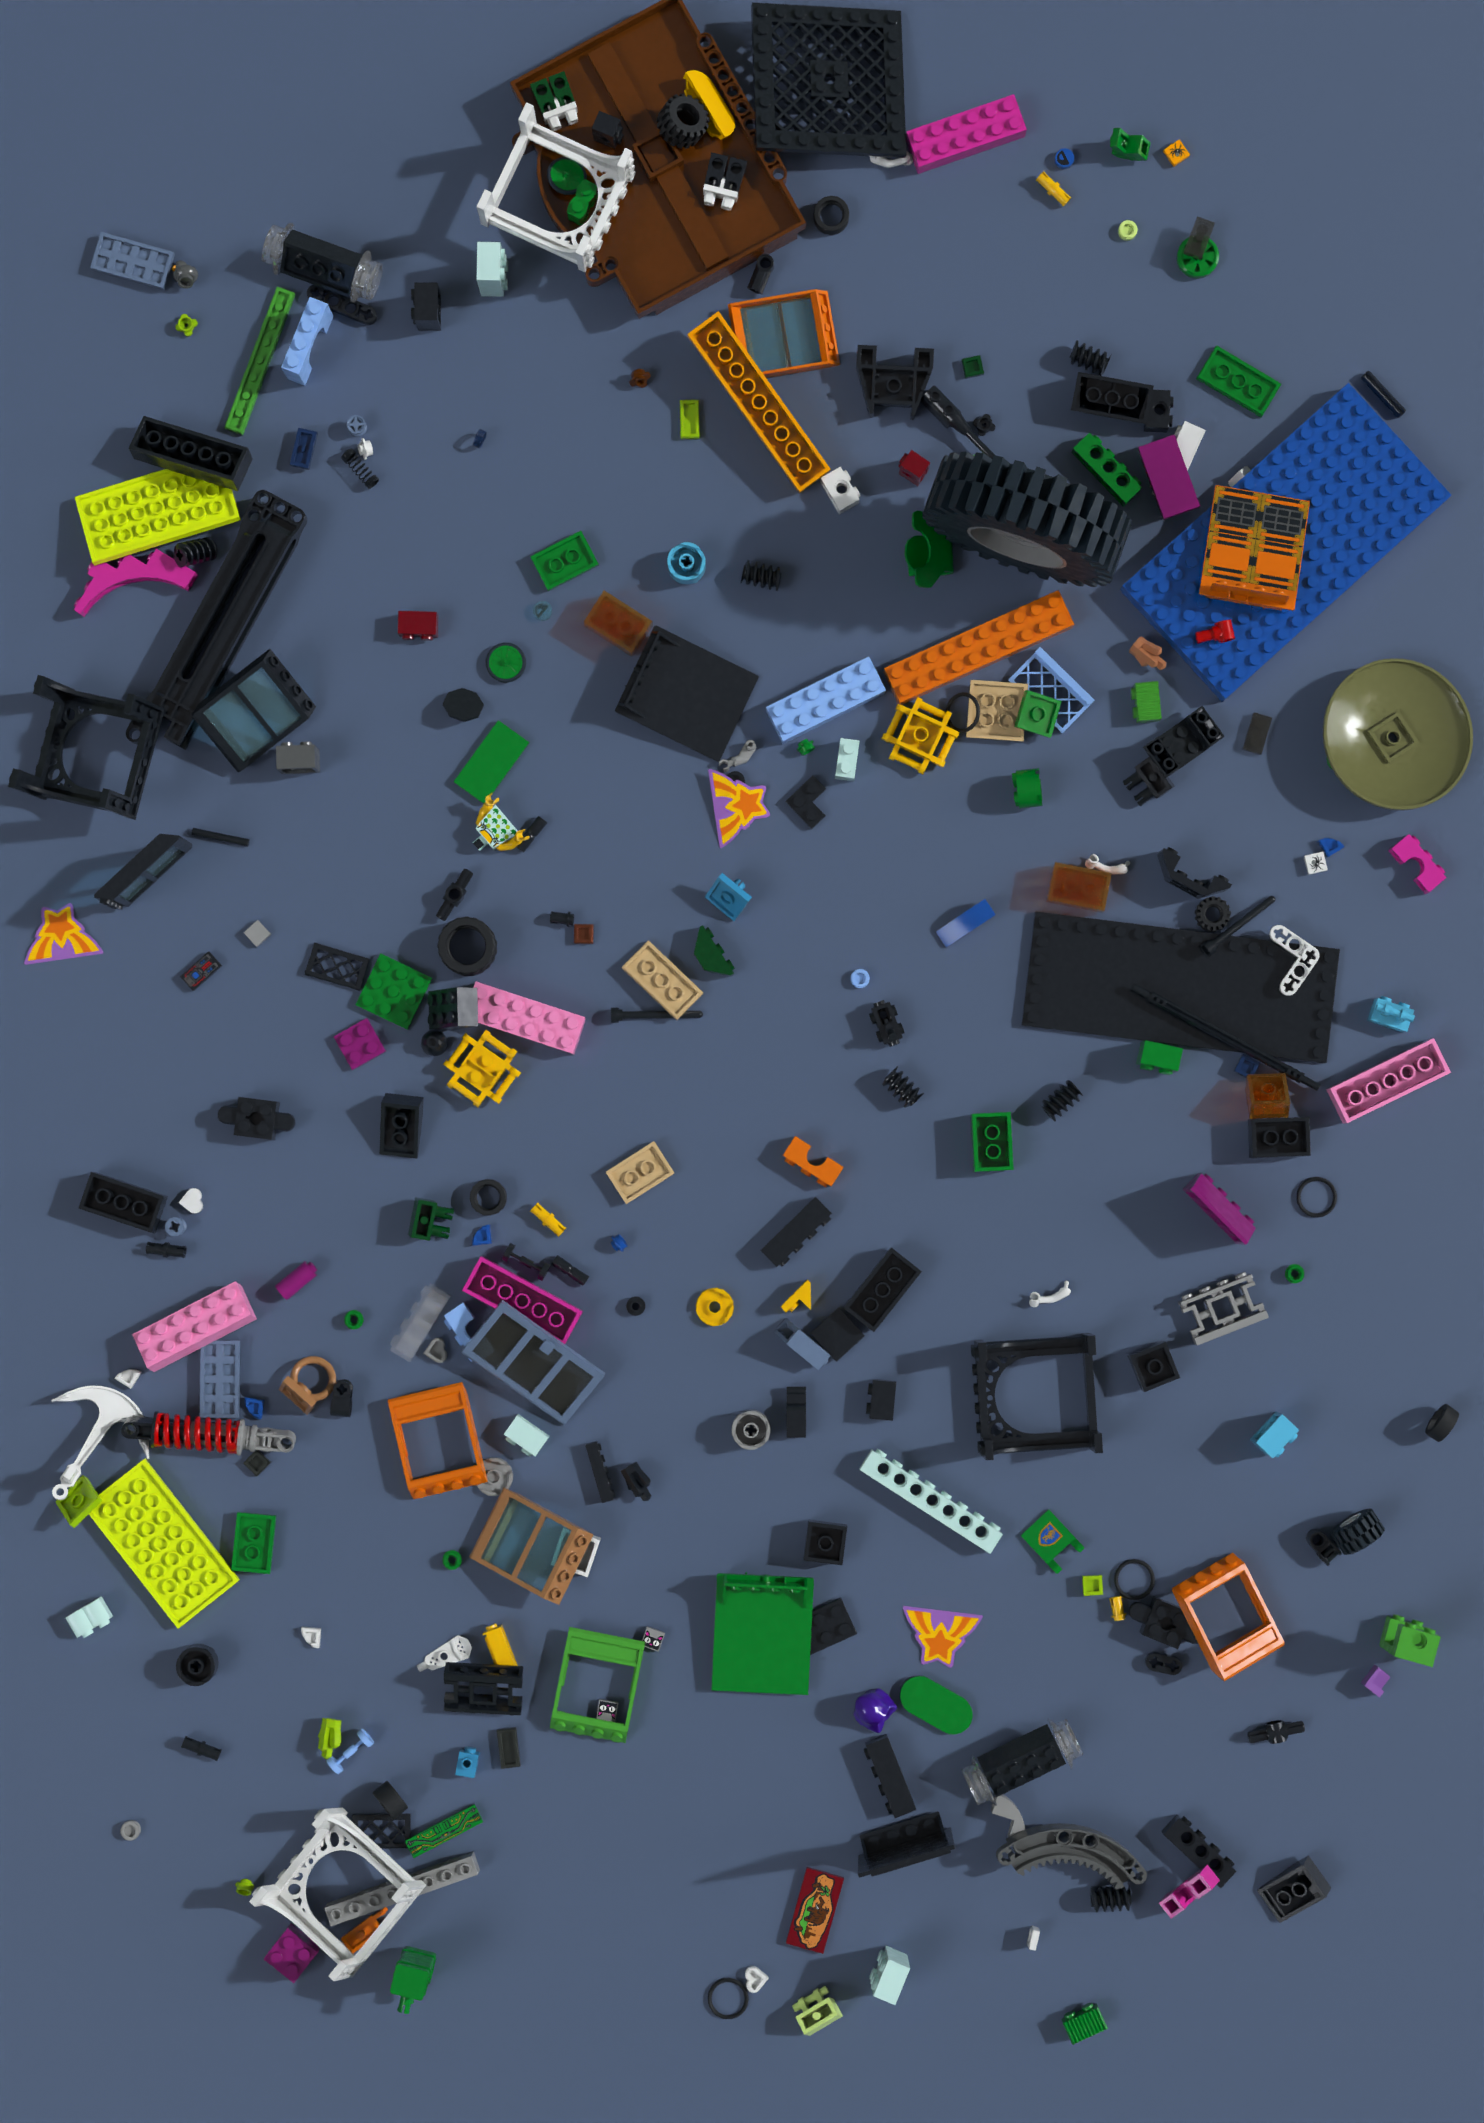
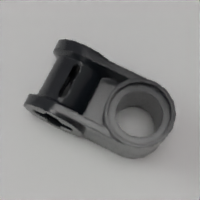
M342 1379L334 1385L330 1408L331 1416H351L353 1385L347 1379ZM343 1384L344 1388H347V1390L344 1393H342V1390L339 1389V1387Z
M1312 1529L1307 1533V1543L1326 1566H1329V1562L1337 1555L1342 1554L1336 1545L1321 1531ZM1319 1534L1321 1539L1318 1543L1314 1544L1312 1539L1315 1535Z

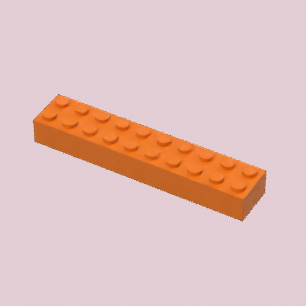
M1059 590L894 663L884 668L883 673L897 703L903 705L917 697L928 694L1073 628L1074 622Z

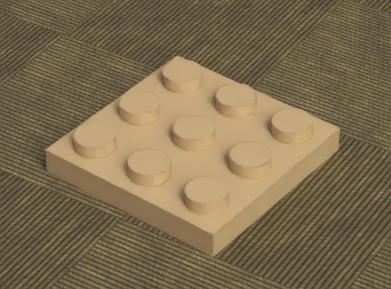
M970 680L969 694L973 695L979 703L980 717L976 726L966 732V737L1023 742L1024 730L1014 726L1024 691L1028 690V684ZM970 698L967 727L974 722L976 717V706Z

